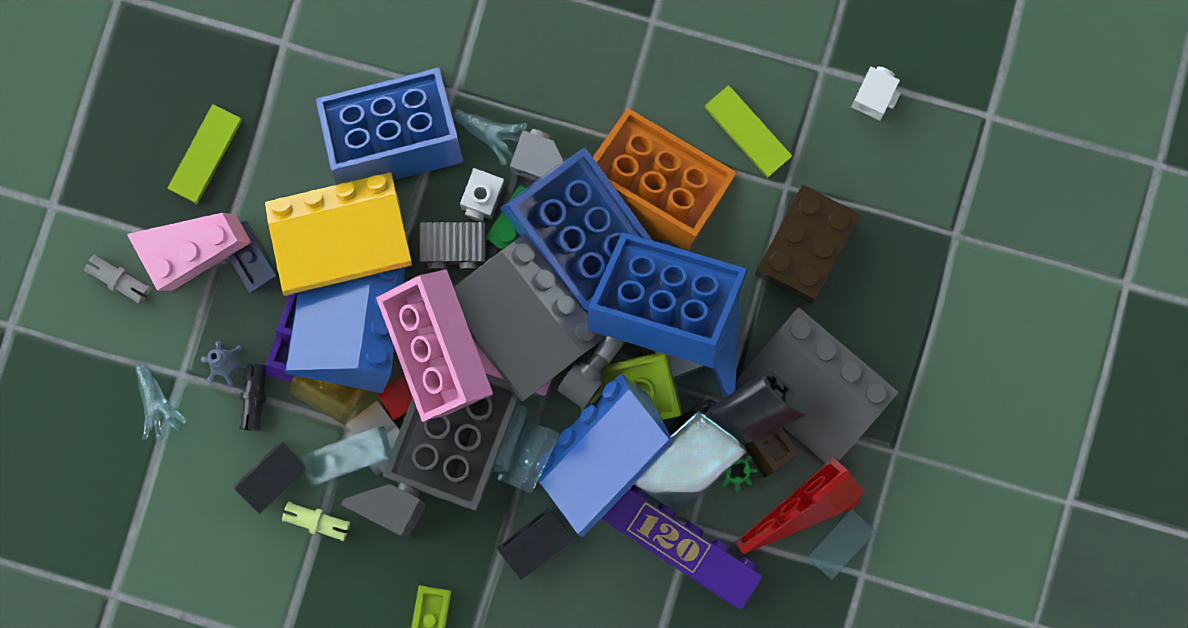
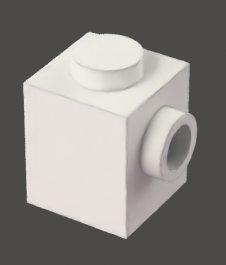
M870 67L851 107L880 121L886 108L893 109L900 96L901 91L896 89L900 80L894 77L895 74L884 67H877V69Z
M473 168L460 202L461 209L466 211L465 216L483 222L484 218L492 220L505 186L504 179Z

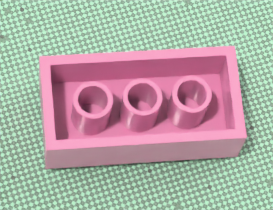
M447 269L419 275L376 297L422 422L450 414L493 394Z

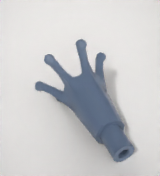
M217 341L215 343L216 349L211 350L207 357L203 356L201 358V362H208L211 369V374L207 381L211 383L216 374L222 375L226 379L228 386L233 387L234 382L231 380L229 373L233 369L246 371V366L238 364L234 358V354L241 352L242 346L238 345L235 349L228 351L221 348V341Z

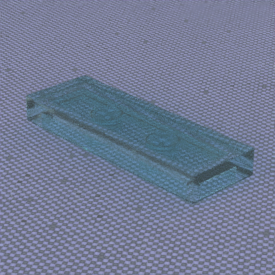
M384 426L373 428L301 455L304 465L307 467L306 472L310 486L322 484L393 458Z

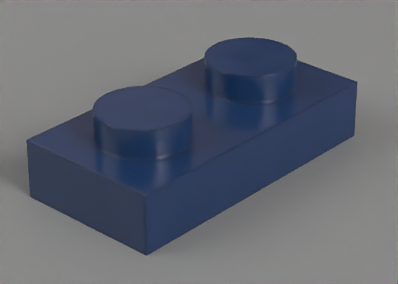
M242 221L241 224L251 243L228 257L249 293H254L279 277V273L249 223Z

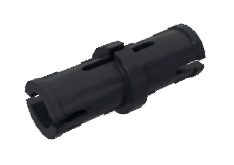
M246 364L244 392L240 393V400L243 401L241 424L239 426L241 430H261L262 403L266 402V395L263 394L266 374L265 365L255 364L253 366V364Z

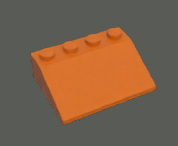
M628 107L593 156V159L648 235L656 241L665 239L686 251H689L737 174L734 170Z

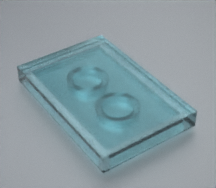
M698 412L671 436L674 443L635 484L678 513L746 453L745 446L702 413Z

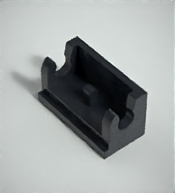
M280 441L234 485V489L260 514L307 467Z
M547 508L499 545L497 550L520 580H523L573 539L549 508Z

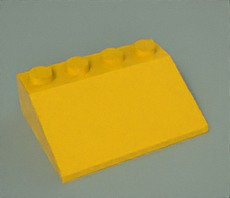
M391 172L265 202L268 226L284 296L412 265L400 202Z

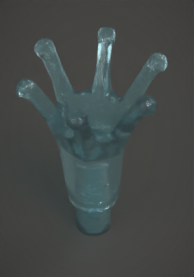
M457 109L453 115L454 121L464 125L467 131L484 141L496 153L501 165L506 164V159L500 150L509 157L510 161H512L514 156L502 141L510 139L519 142L520 137L508 132H518V129L527 128L526 123L521 125L497 123L474 113L470 115L461 109Z
M146 364L136 367L135 372L139 379L138 388L145 413V427L142 439L146 440L148 438L149 430H153L154 423L156 439L158 441L162 440L159 420L162 417H165L170 422L176 432H181L182 427L174 421L170 412L183 423L187 422V417L179 414L166 400L156 379L151 376Z

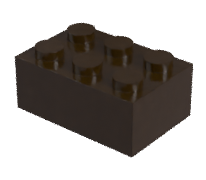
M802 184L755 275L812 304L860 214Z

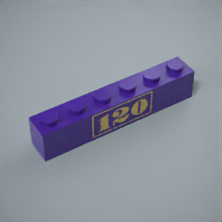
M635 485L601 518V520L739 610L743 608L762 578V575L757 573L759 566L745 557H742L740 561L729 555L732 550L730 547L717 539L713 543L702 537L704 531L690 521L683 525L674 519L677 514L675 511L662 503L658 507L647 501L649 495Z

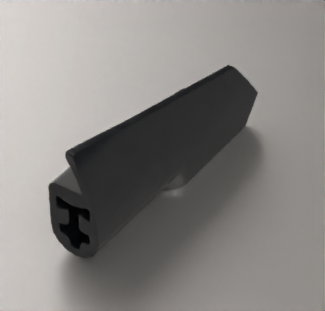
M766 370L743 384L740 389L716 403L713 399H707L681 415L669 430L674 443L658 459V463L690 468L696 467L804 417L806 411L792 405L794 398L793 389L776 373Z

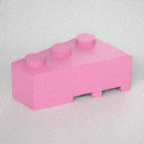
M228 213L214 214L127 234L157 291H173L251 243L237 215Z

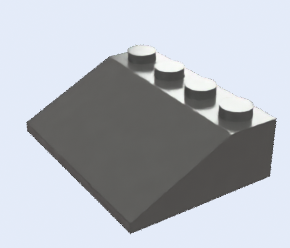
M525 234L453 287L472 339L522 402L605 338L602 334L588 330V314Z
M799 307L735 383V387L740 389L743 384L766 370L776 373L793 389L794 398L792 405L806 411L804 417L783 426V428L825 464L832 458L839 462L899 393Z
M486 374L493 392L492 395L450 414L422 422L415 401L412 398L383 477L398 483L401 482L421 492L477 512L519 402V397L506 381Z

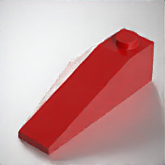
M832 458L736 540L735 544L743 554L839 515L844 510L846 512L852 510L858 505L861 500L859 497L865 492L849 471L835 458Z

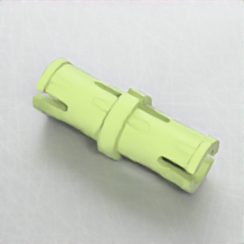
M288 501L284 510L295 513L297 516L287 512L283 513V522L307 528L309 533L314 535L319 532L339 539L342 542L345 541L348 533L337 530L335 527L347 531L350 528V521H344L323 514L324 510L318 508L314 511Z

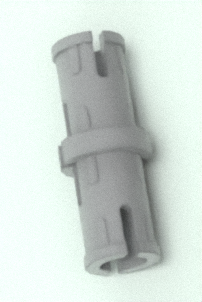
M96 254L89 259L91 263L100 269L86 264L84 271L87 274L89 273L108 284L107 288L115 292L118 290L137 304L143 303L146 297L137 293L135 289L148 295L150 286L129 276L126 269L122 267L116 268Z

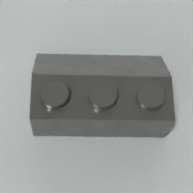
M400 482L397 488L389 484L345 498L341 505L409 539L427 504L420 500L423 496L422 494Z

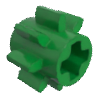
M735 451L734 459L729 461L727 457L723 456L721 458L726 466L724 469H718L716 474H724L726 480L722 483V487L731 483L734 484L735 492H739L740 484L743 482L749 487L752 486L748 476L749 474L757 473V469L750 468L748 465L751 461V456L743 460L739 458V452ZM732 464L736 467L741 464L744 467L741 473L745 477L741 479L737 476L732 479L729 476L732 471L729 465Z

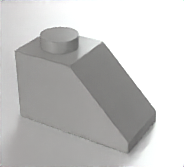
M532 129L531 132L523 130L510 164L511 173L537 181L564 161L554 141L549 139L550 135L536 129Z

